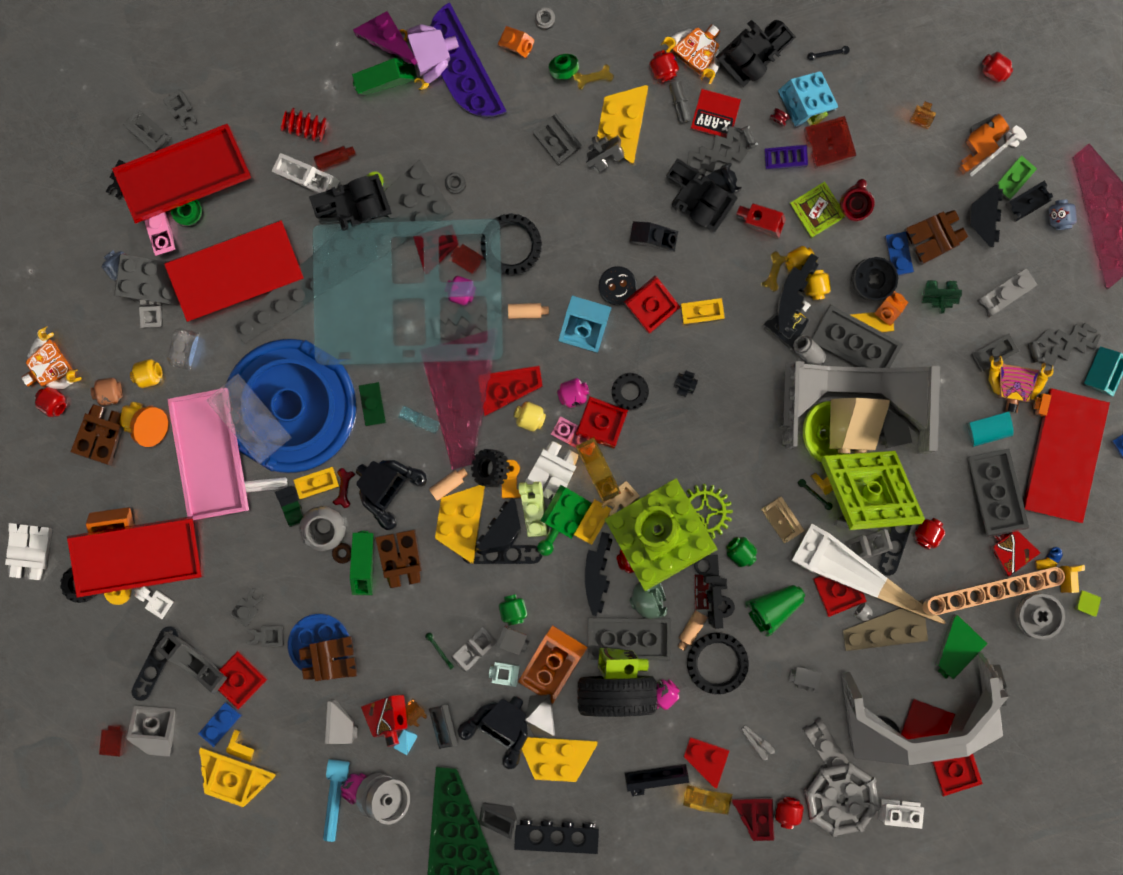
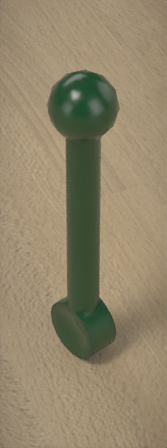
M804 479L798 481L799 487H804L825 505L826 510L833 508L832 503L826 502L806 484Z
M427 633L425 635L426 640L432 643L450 670L454 668L434 641L433 634Z

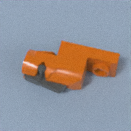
M994 114L971 127L972 133L969 135L966 144L975 156L973 157L972 154H969L961 160L963 165L959 167V170L963 175L1000 148L996 142L1010 130L1007 122L1000 114Z

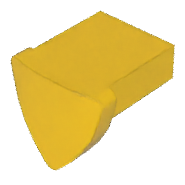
M817 473L811 475V478L825 495L833 491L828 477L822 480Z
M1085 564L1059 567L1065 575L1064 582L1060 584L1061 593L1079 592L1078 571H1085Z
M234 730L226 748V753L251 762L254 756V749L236 743L240 731Z

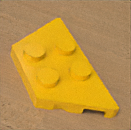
M647 85L604 97L597 136L600 139L606 136L610 140L618 135L621 139L624 158L630 164H634L648 91Z
M481 485L441 498L435 540L471 564H474L485 486Z
M527 737L522 751L534 780L576 782L594 752L598 741Z
M202 747L199 749L204 794L241 807L246 806L276 776V773Z

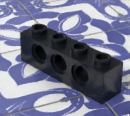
M520 819V823L516 824L514 850L598 854L599 827H595V823L583 822L582 826H575L574 822L562 821L561 825H555L553 821L541 820V824L532 823V820ZM533 830H539L542 833V837L539 840L531 839L530 833ZM552 832H561L563 835L560 841H553L551 839ZM580 832L584 838L581 842L577 843L572 840V834Z

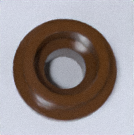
M340 543V545L332 550L333 559L341 564L349 562L351 560L352 548L346 543ZM341 549H344L346 551L345 557L339 556V551Z

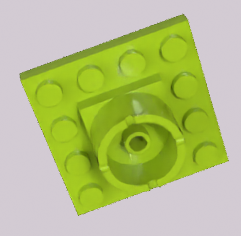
M896 451L829 455L822 458L821 462L849 530L922 524L925 520Z
M677 478L604 519L645 591L718 550Z

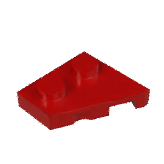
M690 737L683 757L714 788H717L730 750Z

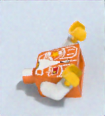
M711 24L705 32L698 27L694 30L689 28L677 32L671 37H666L662 41L661 46L666 44L669 47L666 50L667 53L672 50L676 57L701 76V80L703 77H708L710 79L708 84L712 83L715 74L720 68V62L716 58L720 53L718 50L720 45L715 41L720 30L716 26Z
M47 326L38 330V336L27 355L28 360L25 363L30 371L21 376V378L28 387L38 381L42 387L65 389L72 383L81 381L82 378L75 377V372L78 369L73 370L53 340H48L54 336V333L51 332L47 335Z

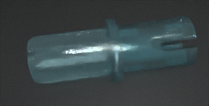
M406 406L402 407L398 416L415 424V427L419 426L432 433H436L440 426L439 422L423 415V412L418 413Z

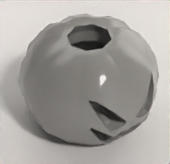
M327 506L311 508L304 514L299 524V532L303 543L316 551L324 552L334 549L340 545L345 536L346 527L339 512ZM321 519L328 520L331 524L330 530L327 533H321L317 529V524Z

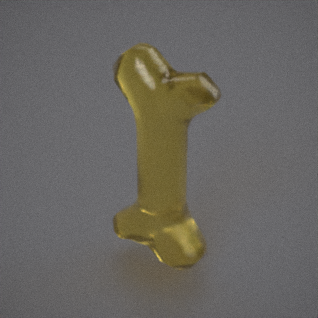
M605 64L604 68L599 72L586 75L577 72L574 75V80L578 82V88L582 90L588 82L600 79L610 82L613 80L614 75L609 71L610 66Z
M777 251L771 254L773 265L769 278L762 282L763 287H770L773 292L779 289L777 277L780 267L784 262L788 261L786 256H780Z

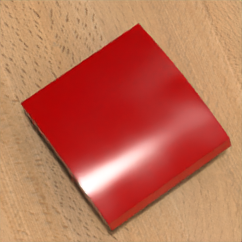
M914 699L901 735L906 739H915L948 734L956 714Z

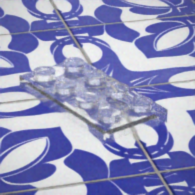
M239 374L235 375L206 400L259 464L264 462L292 438Z

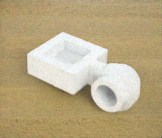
M139 587L134 590L136 598L143 602L146 599L149 601L145 609L161 619L164 618L174 603L173 600L158 590L153 596H150L151 590L147 587Z

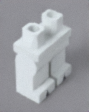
M551 441L546 450L543 449L525 481L527 484L540 481L543 489L550 476L551 479L543 492V496L550 500L553 499L560 485L567 487L577 467L575 464L579 456L577 453L569 450L564 459L558 457L557 454L561 445L554 441Z
M9 523V541L5 565H9L8 577L21 578L22 567H29L28 579H41L43 569L47 568L52 528Z
M880 798L881 807L878 819L884 822V825L922 829L924 807H920V802L901 800V805H899V800Z

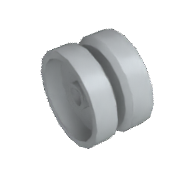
M1042 593L1029 594L1021 599L1016 606L1014 615L1016 625L1028 637L1042 640L1052 638L1064 626V608L1059 600L1052 595ZM1038 612L1042 614V618L1040 620H1037L1039 618Z
M375 773L366 777L358 787L356 804L359 811L366 817L374 819L379 823L390 825L398 822L406 814L410 804V792L407 786L400 780L386 774Z

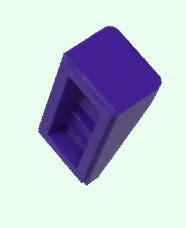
M807 145L764 149L766 169L802 168L808 166ZM798 151H800V153H801V161H800V162H797V152H798ZM780 152H784V163H780ZM788 152H792L793 162L789 163ZM771 153H775L776 164H772Z

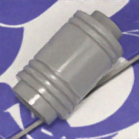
M800 336L795 340L794 351L807 364L822 365L826 359L825 351L809 336Z

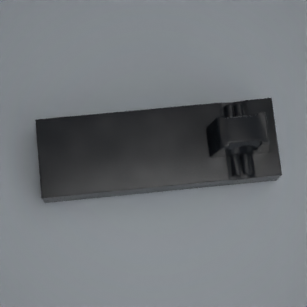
M684 764L625 773L627 792L631 791L634 797L644 795L645 789L689 783L687 766Z

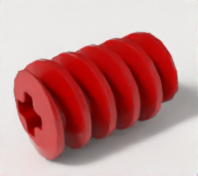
M292 108L290 112L286 110L284 113L281 131L284 132L288 128V133L293 134L296 130V136L298 137L304 132L305 139L312 135V141L315 142L320 137L321 142L326 129V118L324 117L319 122L318 115H316L312 120L309 112L303 117V110H300L296 115L295 108Z

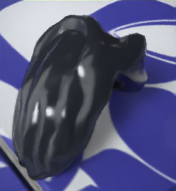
M732 163L722 165L720 169L706 176L731 193H736L742 189V187L736 186L737 177L735 172L730 170Z

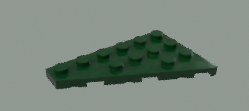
M436 766L427 875H500L458 769Z

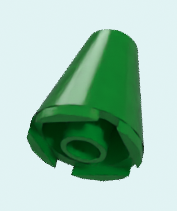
M791 585L746 601V608L750 606L751 612L748 614L758 630L761 633L765 631V636L768 637L804 603L805 593L801 587Z

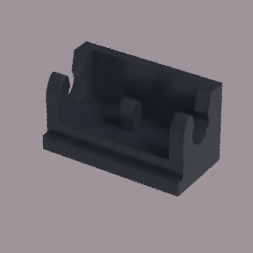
M1045 180L1005 204L1016 222L1052 201L1053 194L1047 191Z

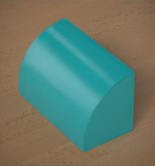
M1100 346L1084 384L1094 390L1114 397L1123 376V354Z
M1010 412L966 423L973 447L1014 435Z

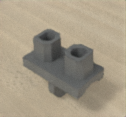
M596 135L592 137L593 144L588 147L590 152L587 153L588 160L586 163L589 167L594 166L601 172L608 167L609 162L606 160V157L611 155L615 162L624 158V151L621 147L619 136L617 135L610 140L606 136L602 139Z

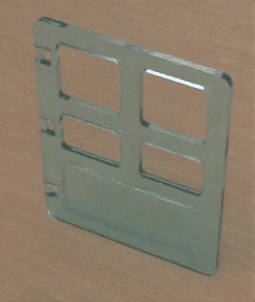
M468 219L363 223L354 227L348 224V230L342 231L340 224L317 225L314 228L315 360L318 364L498 360L502 357L500 224L497 220ZM484 234L486 237V279L484 281L440 282L439 237L445 235ZM394 237H423L424 282L394 284L392 282V239ZM485 296L487 298V342L480 344L443 345L441 343L440 325L441 298ZM423 298L425 300V344L395 346L393 343V301L395 299ZM479 348V355L467 356V349ZM403 350H415V357H403ZM339 352H351V359H339Z

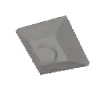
M330 699L327 702L325 744H352L354 739H357L358 726H354L355 721L335 699Z
M134 706L127 740L148 755L170 757L174 734L175 709Z

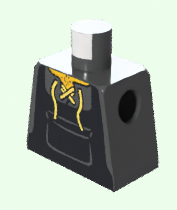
M804 299L802 303L805 305L799 315L796 313L793 315L791 320L794 323L788 332L784 330L782 334L777 333V312L762 325L791 351L794 350L795 340L804 334L811 322L805 314L812 306Z

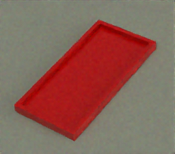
M228 123L112 168L135 224L251 178Z
M282 220L164 263L187 322L304 279Z
M1049 388L1048 394L1051 395L1047 416L1042 418L1023 502L1024 508L1028 511L1083 523L1110 402Z
M192 516L67 536L77 598L202 577Z

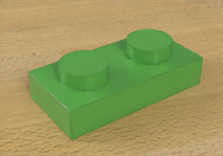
M1022 155L998 182L1000 184L999 189H1003V196L1009 201L1037 170Z

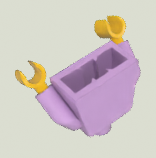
M423 24L411 27L408 30L400 29L401 34L405 33V42H409L411 51L417 61L416 65L420 76L423 75V77L416 78L414 83L421 81L422 87L418 90L427 89L429 83L437 79L448 66V61H450L448 51L459 47L456 36L444 39L441 30H436L434 27Z

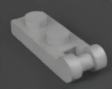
M1025 268L978 301L981 305L984 304L988 310L987 314L991 317L1036 287L1037 283L1027 268ZM993 297H995V299L999 303L996 306H994V304L990 300Z
M821 718L815 720V724L803 728V731L827 768L848 764L849 761ZM821 730L823 735L816 739L814 734Z

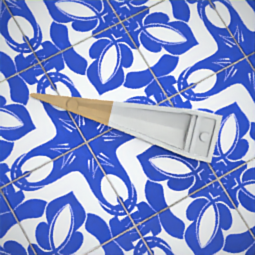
M813 524L810 525L791 561L810 572L941 624L946 623L938 615H927L923 610V604L873 568L830 533Z

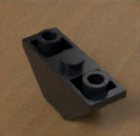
M995 183L972 204L970 225L989 247H994L995 242H999L1000 230H996V223L1001 222L1002 209H998V201L1003 199V189H999V183Z
M511 498L509 502L505 501L499 510L501 514L497 519L493 518L487 527L489 529L485 536L482 534L476 542L478 554L483 555L509 550L521 533L515 499Z

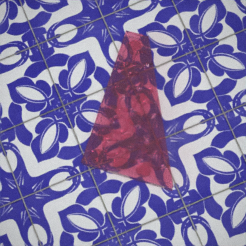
M1089 143L1074 155L1072 159L1077 171V179L1080 183L1082 199L1088 215V223L1091 227L1100 270L1104 278V286L1106 289H1109L1123 277V182Z
M497 328L420 350L452 470L472 465V460L475 459V448L478 443L477 437L483 417V405L486 400V389L491 374L492 357L495 352Z

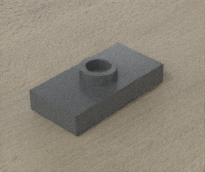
M448 705L430 708L429 713L439 749L458 745Z

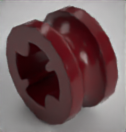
M775 108L773 110L774 114L770 115V119L785 127V121L789 120L790 116L782 110Z

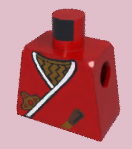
M752 203L750 209L740 205L736 214L737 218L746 220L745 223L748 228L778 239L786 221L782 212ZM762 216L760 220H755L756 217Z
M1019 531L994 536L997 542L991 546L999 566L1007 577L1040 554V551Z
M404 695L389 696L361 706L372 736H385L387 747L398 745L397 732L408 727Z

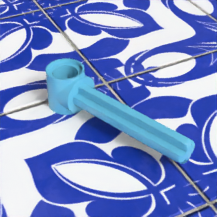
M328 760L326 778L330 780L323 834V840L327 842H334L336 839L341 785L348 778L349 761Z

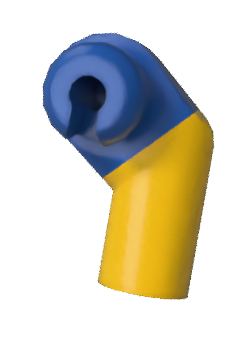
M1053 547L1046 559L1035 560L1036 570L1056 567L1062 559V550L1059 547Z

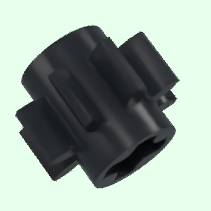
M686 370L684 374H678L674 387L678 389L677 394L686 397L687 393H694L698 382L694 378L695 373Z

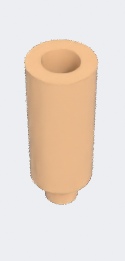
M541 303L508 304V319L541 318V315L549 314V306H541Z
M464 468L459 472L454 470L430 487L429 491L438 501L464 482L463 478L468 473Z
M695 610L678 638L681 641L677 647L685 651L688 644L692 646L708 617Z

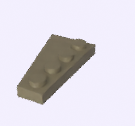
M898 608L842 630L845 651L928 641L925 617L904 608Z

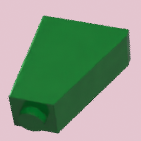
M398 58L390 59L352 74L354 89L358 94L364 95L410 83L418 78L414 64L407 63Z
M359 531L352 534L351 592L352 595H373L374 534L368 531Z
M956 614L951 617L935 664L939 667L937 672L945 679L949 677L952 680L988 644Z

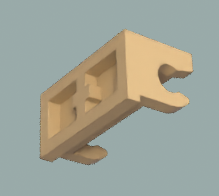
M782 496L761 509L784 544L805 531Z

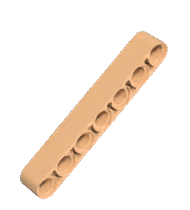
M1053 567L926 599L923 603V610L927 615L936 616L1043 590L1062 584L1065 575L1060 568ZM1051 572H1053L1056 575L1055 583L1051 582L1049 579V574ZM1031 577H1034L1037 581L1035 588L1029 583ZM1012 581L1017 585L1016 592L1010 590V583ZM992 586H994L998 591L996 597H993L990 594V588ZM972 591L976 592L978 595V599L976 602L972 601L970 598V593ZM952 596H955L958 599V605L956 607L952 606L950 603V598ZM932 601L938 603L939 608L936 612L930 607Z

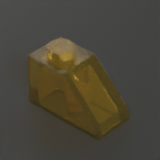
M687 785L683 805L699 811L728 815L733 794Z

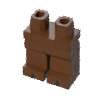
M955 210L946 213L943 211L904 229L912 246L932 238L914 248L921 265L958 247L968 237L964 228L953 231L951 224L960 220Z
M93 404L89 413H85L70 452L112 466L116 446L123 427L119 424L121 413L111 410L107 421L101 419L105 408Z
M416 530L396 533L400 553L397 550L395 533L375 537L384 578H387L390 588L401 586L399 575L407 574L409 585L420 583V571L422 568Z
M352 636L309 644L310 646L299 649L300 660L312 659L313 667L302 668L303 679L321 681L357 676L355 657L334 660L337 657L354 655Z

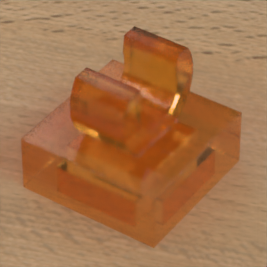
M924 101L922 107L917 105L909 122L929 129L936 115V112L931 111L932 103Z
M414 699L405 706L407 724L419 727L417 719L420 716L424 719L427 718L424 709Z

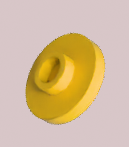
M132 589L104 593V596L111 604L120 605L129 600Z

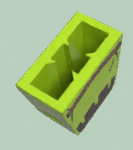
M599 648L598 669L604 679L637 678L638 671H648V659H638L632 650Z

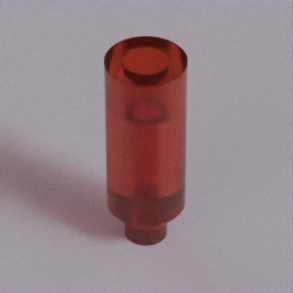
M341 146L313 157L317 169L322 170L347 161L349 156L356 153L353 146L349 148Z

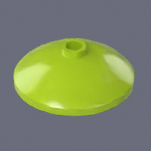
M831 401L820 402L812 407L803 424L805 446L810 455L819 462H821L824 456L849 454L838 453V449H829Z

